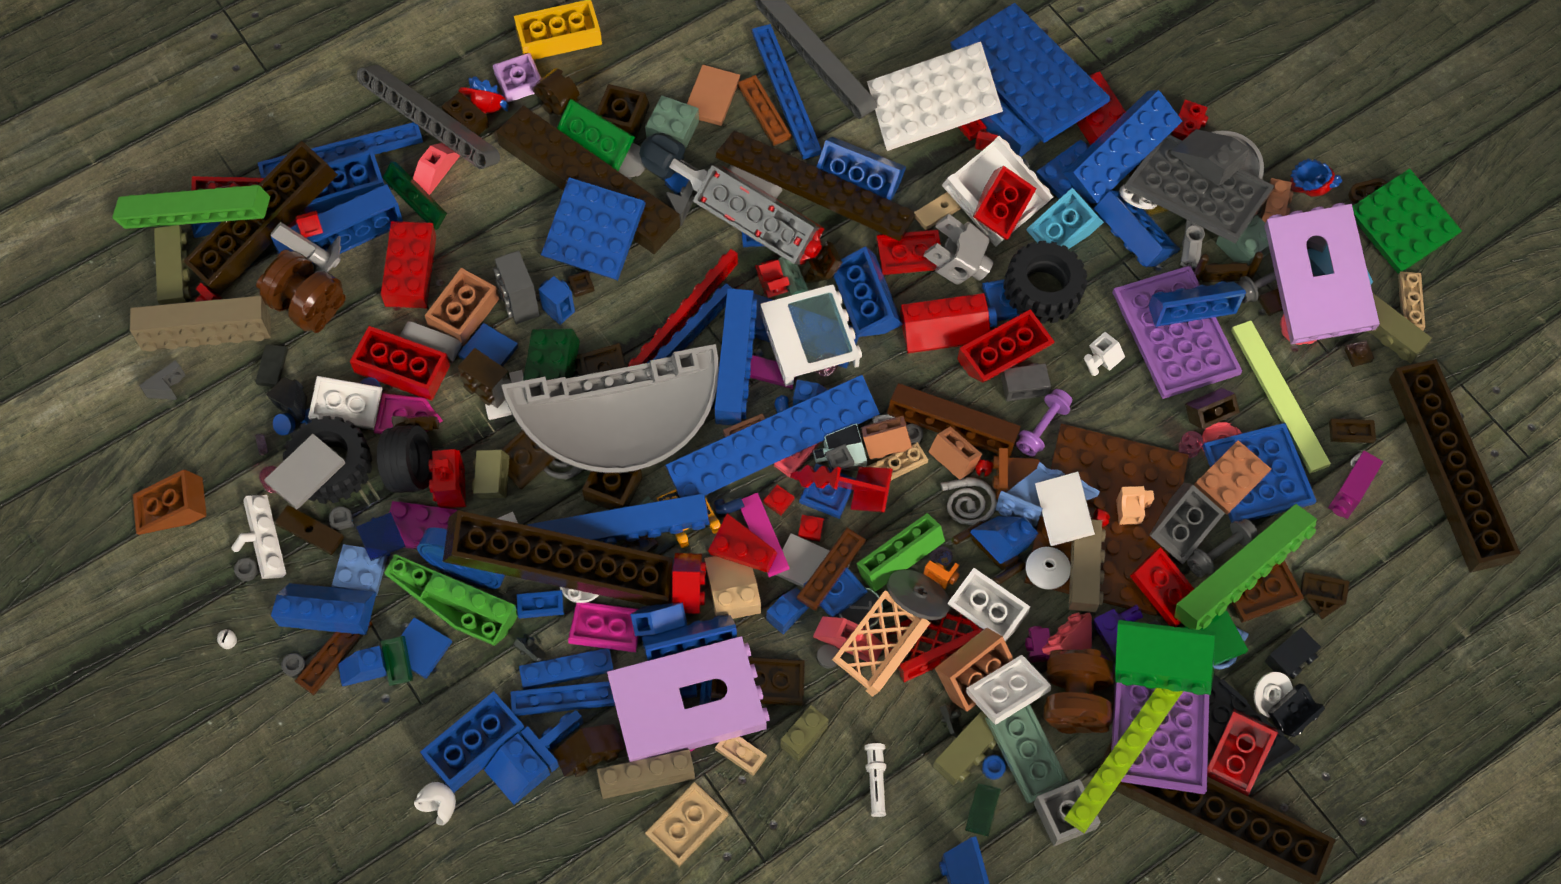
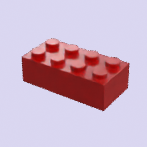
M1100 71L1089 76L1110 96V102L1077 122L1078 127L1090 146L1126 112Z
M391 221L381 296L385 307L427 308L436 243V232L433 223Z
M368 326L350 360L354 373L367 378H374L378 382L430 401L434 399L451 366L447 353Z

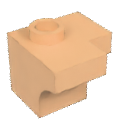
M1144 486L1121 488L1116 499L1119 525L1142 523L1145 517V508L1150 507L1154 500L1153 490L1145 491Z

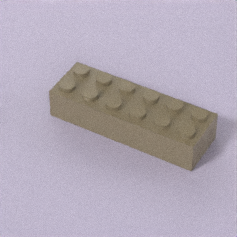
M261 296L130 308V332L142 351H155L156 349L165 348L177 349L178 347L186 346L198 347L199 345L207 344L219 345L228 342L241 343L242 341L249 340L262 341L271 338V316Z

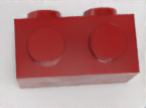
M1184 100L1179 113L1182 122L1172 131L1171 136L1183 141L1196 129L1200 130V127L1205 128L1209 117L1205 115L1208 107Z

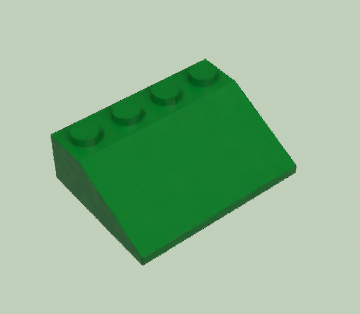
M1118 620L1115 665L1116 682L1124 685H1140L1151 689L1162 688L1174 692L1185 691L1197 695H1211L1216 632Z

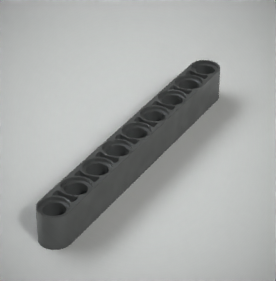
M755 0L760 12L855 117L861 119L877 108L876 101L785 0Z
M375 64L360 68L357 71V79L361 85L475 167L484 169L499 163L500 154L495 147L381 66Z

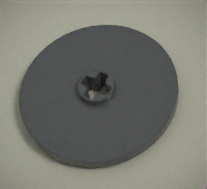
M898 570L893 572L887 581V589L892 599L902 609L916 617L938 620L945 617L951 606L948 605L950 599L946 591L937 582L920 572Z

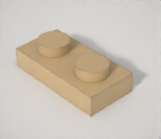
M740 736L721 741L715 747L717 752L752 776L755 775L767 758L765 753Z

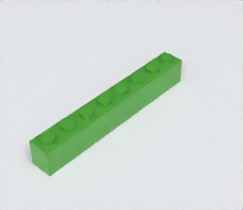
M259 185L129 195L118 198L112 218L124 229L265 218L270 196Z
M1298 504L1292 506L1178 602L1174 617L1189 629L1200 630L1201 628L1205 629L1208 627L1212 619L1216 615H1222L1231 602H1237L1245 590H1251L1259 578L1262 576L1266 577L1275 564H1281L1286 559L1287 554L1291 551L1295 552L1305 539L1309 540L1316 532L1317 518Z

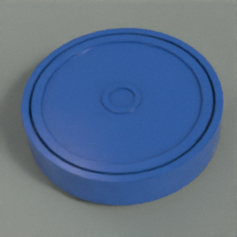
M436 527L426 529L417 546V551L429 564L455 579L477 587L497 589L501 586L506 575L443 562L447 529Z

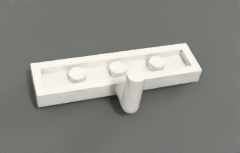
M245 496L243 502L251 533H241L232 545V550L239 552L245 542H253L262 579L283 578L286 575V570L268 496Z

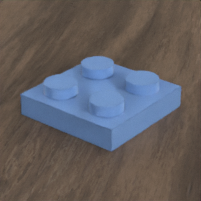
M343 544L332 587L375 591L377 596L388 557L387 551Z

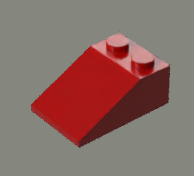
M1003 165L993 171L983 189L973 217L1005 240H1008L1037 188Z
M1234 709L1207 767V777L1248 796L1278 734V729Z

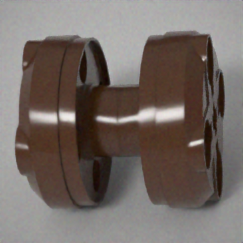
M284 249L279 253L256 283V287L260 290V296L267 306L277 311L289 309V318L296 326L304 331H313L314 333H319L346 299V295L343 294L342 283L338 278L325 271L314 273V266L307 257L296 251L291 252L288 249Z
M1096 649L1051 651L1047 661V679L1053 685L1065 688V692L1052 694L1046 698L1044 719L1052 727L1056 728L1058 732L1065 734L1109 732V726L1112 723V704L1103 697L1093 695V691L1103 690L1112 686L1115 665L1101 651Z

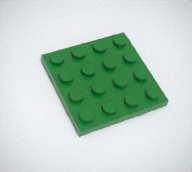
M1410 168L1352 206L1356 224L1397 274L1400 271L1404 272L1462 232L1460 227Z

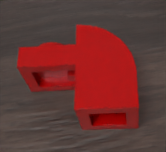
M772 259L755 265L759 281L767 298L788 292L786 286L790 285L788 277L783 276L778 259Z

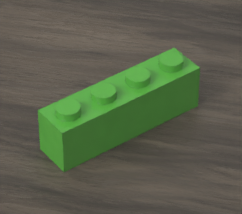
M926 513L857 563L862 580L874 592L887 584L893 572L907 570L945 542L941 525Z

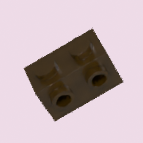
M460 92L442 105V110L478 136L489 127L487 115Z
M1223 388L1185 403L1189 423L1201 429L1240 413L1235 393Z

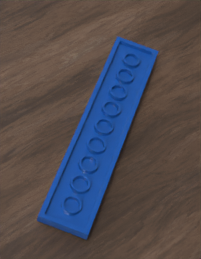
M859 375L666 464L665 467L680 498L698 494L707 495L825 440L824 437L828 434L854 424L858 425L880 413L863 375Z

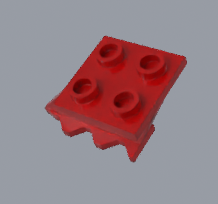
M806 465L801 471L791 473L790 477L798 480L804 488H808L815 482L816 487L820 489L830 485L836 490L837 487L854 490L851 510L885 512L893 469L859 467L857 478L853 480L840 477L841 467H836L830 473L826 466H821L815 472L812 466Z

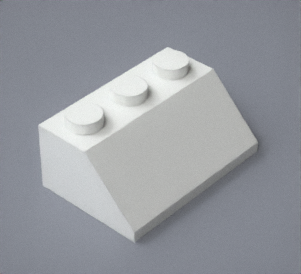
M975 568L972 569L948 602L949 606L982 629L989 628L1003 636L1005 642L1017 630L1030 609L1029 605Z

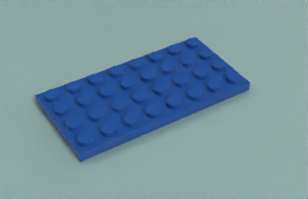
M1013 3L950 42L951 48L954 51L978 42L982 43L998 96L1043 143L1110 102V96L1016 3Z

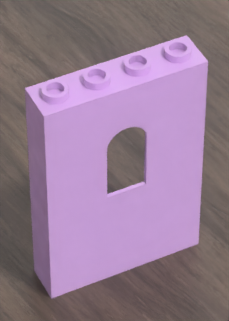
M1338 203L1326 209L1324 207H1316L1309 212L1299 210L1287 216H1282L1281 214L1270 216L1264 226L1290 344L1376 330L1380 323L1352 204ZM1321 236L1326 240L1334 271L1333 274L1313 277L1306 247L1307 240L1310 237Z
M742 636L607 672L630 762L688 749L691 750L766 729V722L770 721L766 707L762 708L760 700L763 699L760 685L756 686L754 678H757L755 665H750L748 657L751 656L749 644L743 642ZM712 679H720L726 684L727 694L721 700L684 709L679 688Z

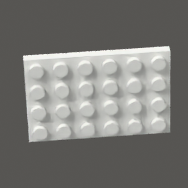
M981 42L867 81L870 94L877 104L875 111L887 151L1003 111Z

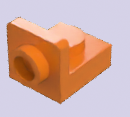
M930 560L925 566L923 574L937 582L943 589H946L949 584L954 585L959 578L958 569L960 565L955 563L948 572L942 564L934 563Z

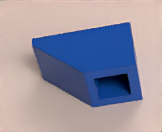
M683 602L643 606L630 614L635 636L654 635L687 625Z

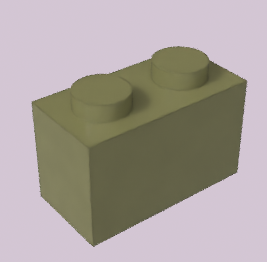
M503 450L476 451V458L473 461L475 478L472 480L473 493L481 499L506 498L509 455Z
M810 705L781 738L780 747L795 760L799 761L828 728L829 719Z

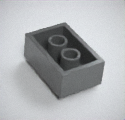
M516 251L496 258V267L493 270L501 300L506 305L505 309L508 317H513L515 324L539 317L534 286L520 252Z

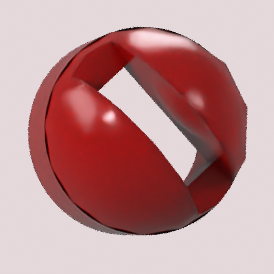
M979 460L975 467L976 473L980 476L981 472H984V477L989 476L993 469V463Z
M1097 508L1092 520H1101L1102 527L1109 524L1108 519H1110V515L1107 511Z

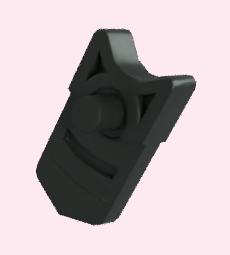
M524 634L522 638L515 639L513 644L521 650L520 653L522 655L527 654L534 661H543L546 654L534 644L535 639L533 637H528Z
M944 704L940 706L943 716L941 720L943 723H947L950 734L957 738L963 731L958 718L961 713L957 710L955 704L950 706Z

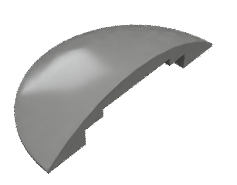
M716 344L677 351L671 357L651 360L645 364L567 379L562 377L546 380L545 377L504 384L501 387L508 407L519 426L532 441L551 456L564 463L589 471L603 473L636 471L657 464L675 454L694 437L703 425L710 412L717 390L719 374Z

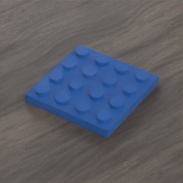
M568 178L541 256L618 281L646 202Z
M1286 423L1203 444L1202 447L1210 468L1238 440L1271 468V471L1228 514L1231 523L1233 521L1239 522L1242 519L1251 521L1286 512L1295 504H1298L1300 507H1306L1316 503V498Z

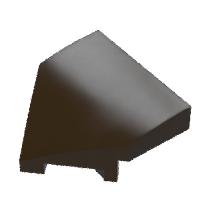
M826 241L817 258L808 259L811 268L810 271L808 270V274L805 275L804 281L806 283L828 280L837 272L843 262L833 243Z
M392 416L393 427L416 425L421 426L424 430L439 429V420L434 416Z
M1304 572L1301 593L1307 604L1322 620L1346 604L1350 581Z

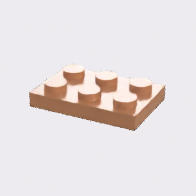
M1238 440L1194 486L1228 515L1271 471V468Z

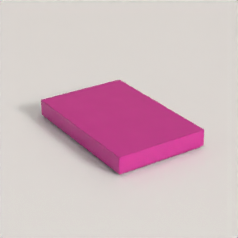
M589 602L576 603L568 643L636 652L639 636H635L630 614L638 609Z

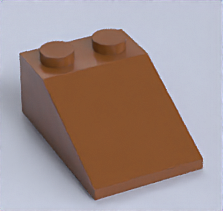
M185 469L133 494L136 534L138 535L189 525L207 516L203 478Z

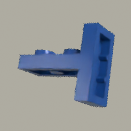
M577 710L572 713H566L560 719V723L557 726L545 730L540 740L528 726L521 731L522 738L551 772L556 770L559 764L550 753V750L583 724L582 716Z

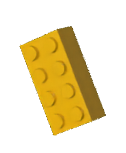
M591 0L514 16L523 55L530 53L533 60L602 45L600 27Z

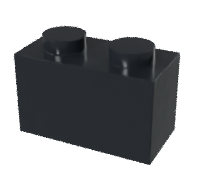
M1301 627L1275 649L1264 662L1274 672L1283 673L1288 678L1294 679L1303 671L1300 668L1305 663L1310 665L1319 657L1316 653L1321 646Z

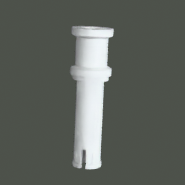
M867 744L864 746V749L867 751L868 761L865 767L870 777L871 816L882 817L886 816L883 772L886 769L883 757L885 744Z

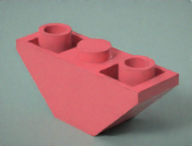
M443 143L430 145L418 161L413 179L430 195L460 155Z
M1078 612L1070 615L1068 621L1058 628V632L1048 638V643L1042 648L1043 653L1050 655V652L1055 650L1090 649L1092 647V616L1090 612L1085 614Z
M823 616L813 637L840 649L858 624L845 618ZM860 634L855 637L857 647L868 646L866 634ZM870 634L872 646L883 645L877 637ZM873 649L875 661L878 660L883 649ZM868 650L857 651L858 658L870 662ZM848 651V652H847V653L853 655V651Z

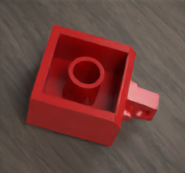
M456 449L432 451V459H429L430 473L432 472V479L429 480L430 493L433 494V501H437L440 508L466 507L465 465L460 451Z

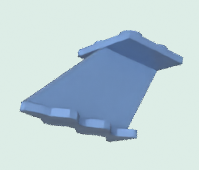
M1039 462L1037 469L1007 492H1000L995 510L999 511L1002 516L1024 517L1032 526L1036 527L1039 518L1043 516V508L1040 506L1035 483L1064 476L1065 474L1060 470L1048 469ZM1081 480L1086 500L1098 497L1100 491Z

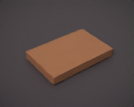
M702 65L687 102L688 105L699 108V120L722 126L740 81V75Z

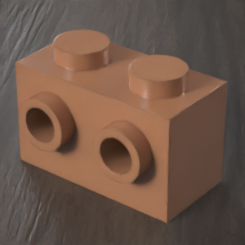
M1271 178L1269 183L1274 185V189L1263 204L1260 217L1265 223L1270 216L1281 214L1282 216L1289 215L1290 208H1287V205L1291 203L1293 191H1290L1292 182Z
M904 415L862 427L863 439L870 459L883 458L888 454L901 453L912 448Z
M951 426L937 434L929 450V453L959 480L973 472L982 456L981 452Z

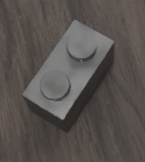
M1032 363L1024 367L1012 366L1002 373L1001 381L1006 401L1043 397L1049 394L1051 384L1046 364Z

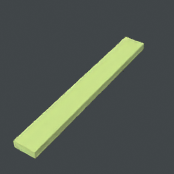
M1252 321L1232 327L1231 332L1281 423H1286L1294 446L1309 474L1329 467L1331 463Z

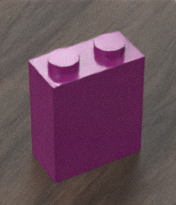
M1363 451L1328 508L1337 516L1348 519L1363 498L1384 461Z

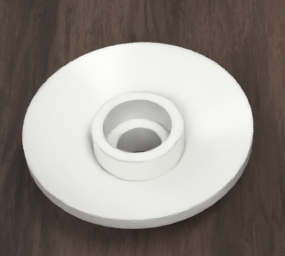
M1038 548L1027 559V576L1039 588L1047 590L1057 589L1064 585L1070 576V562L1066 555L1056 548ZM1045 563H1052L1053 567L1048 568Z
M1269 672L1258 681L1254 690V703L1257 710L1264 716L1270 717L1268 711L1293 689L1292 683L1286 675L1280 672Z

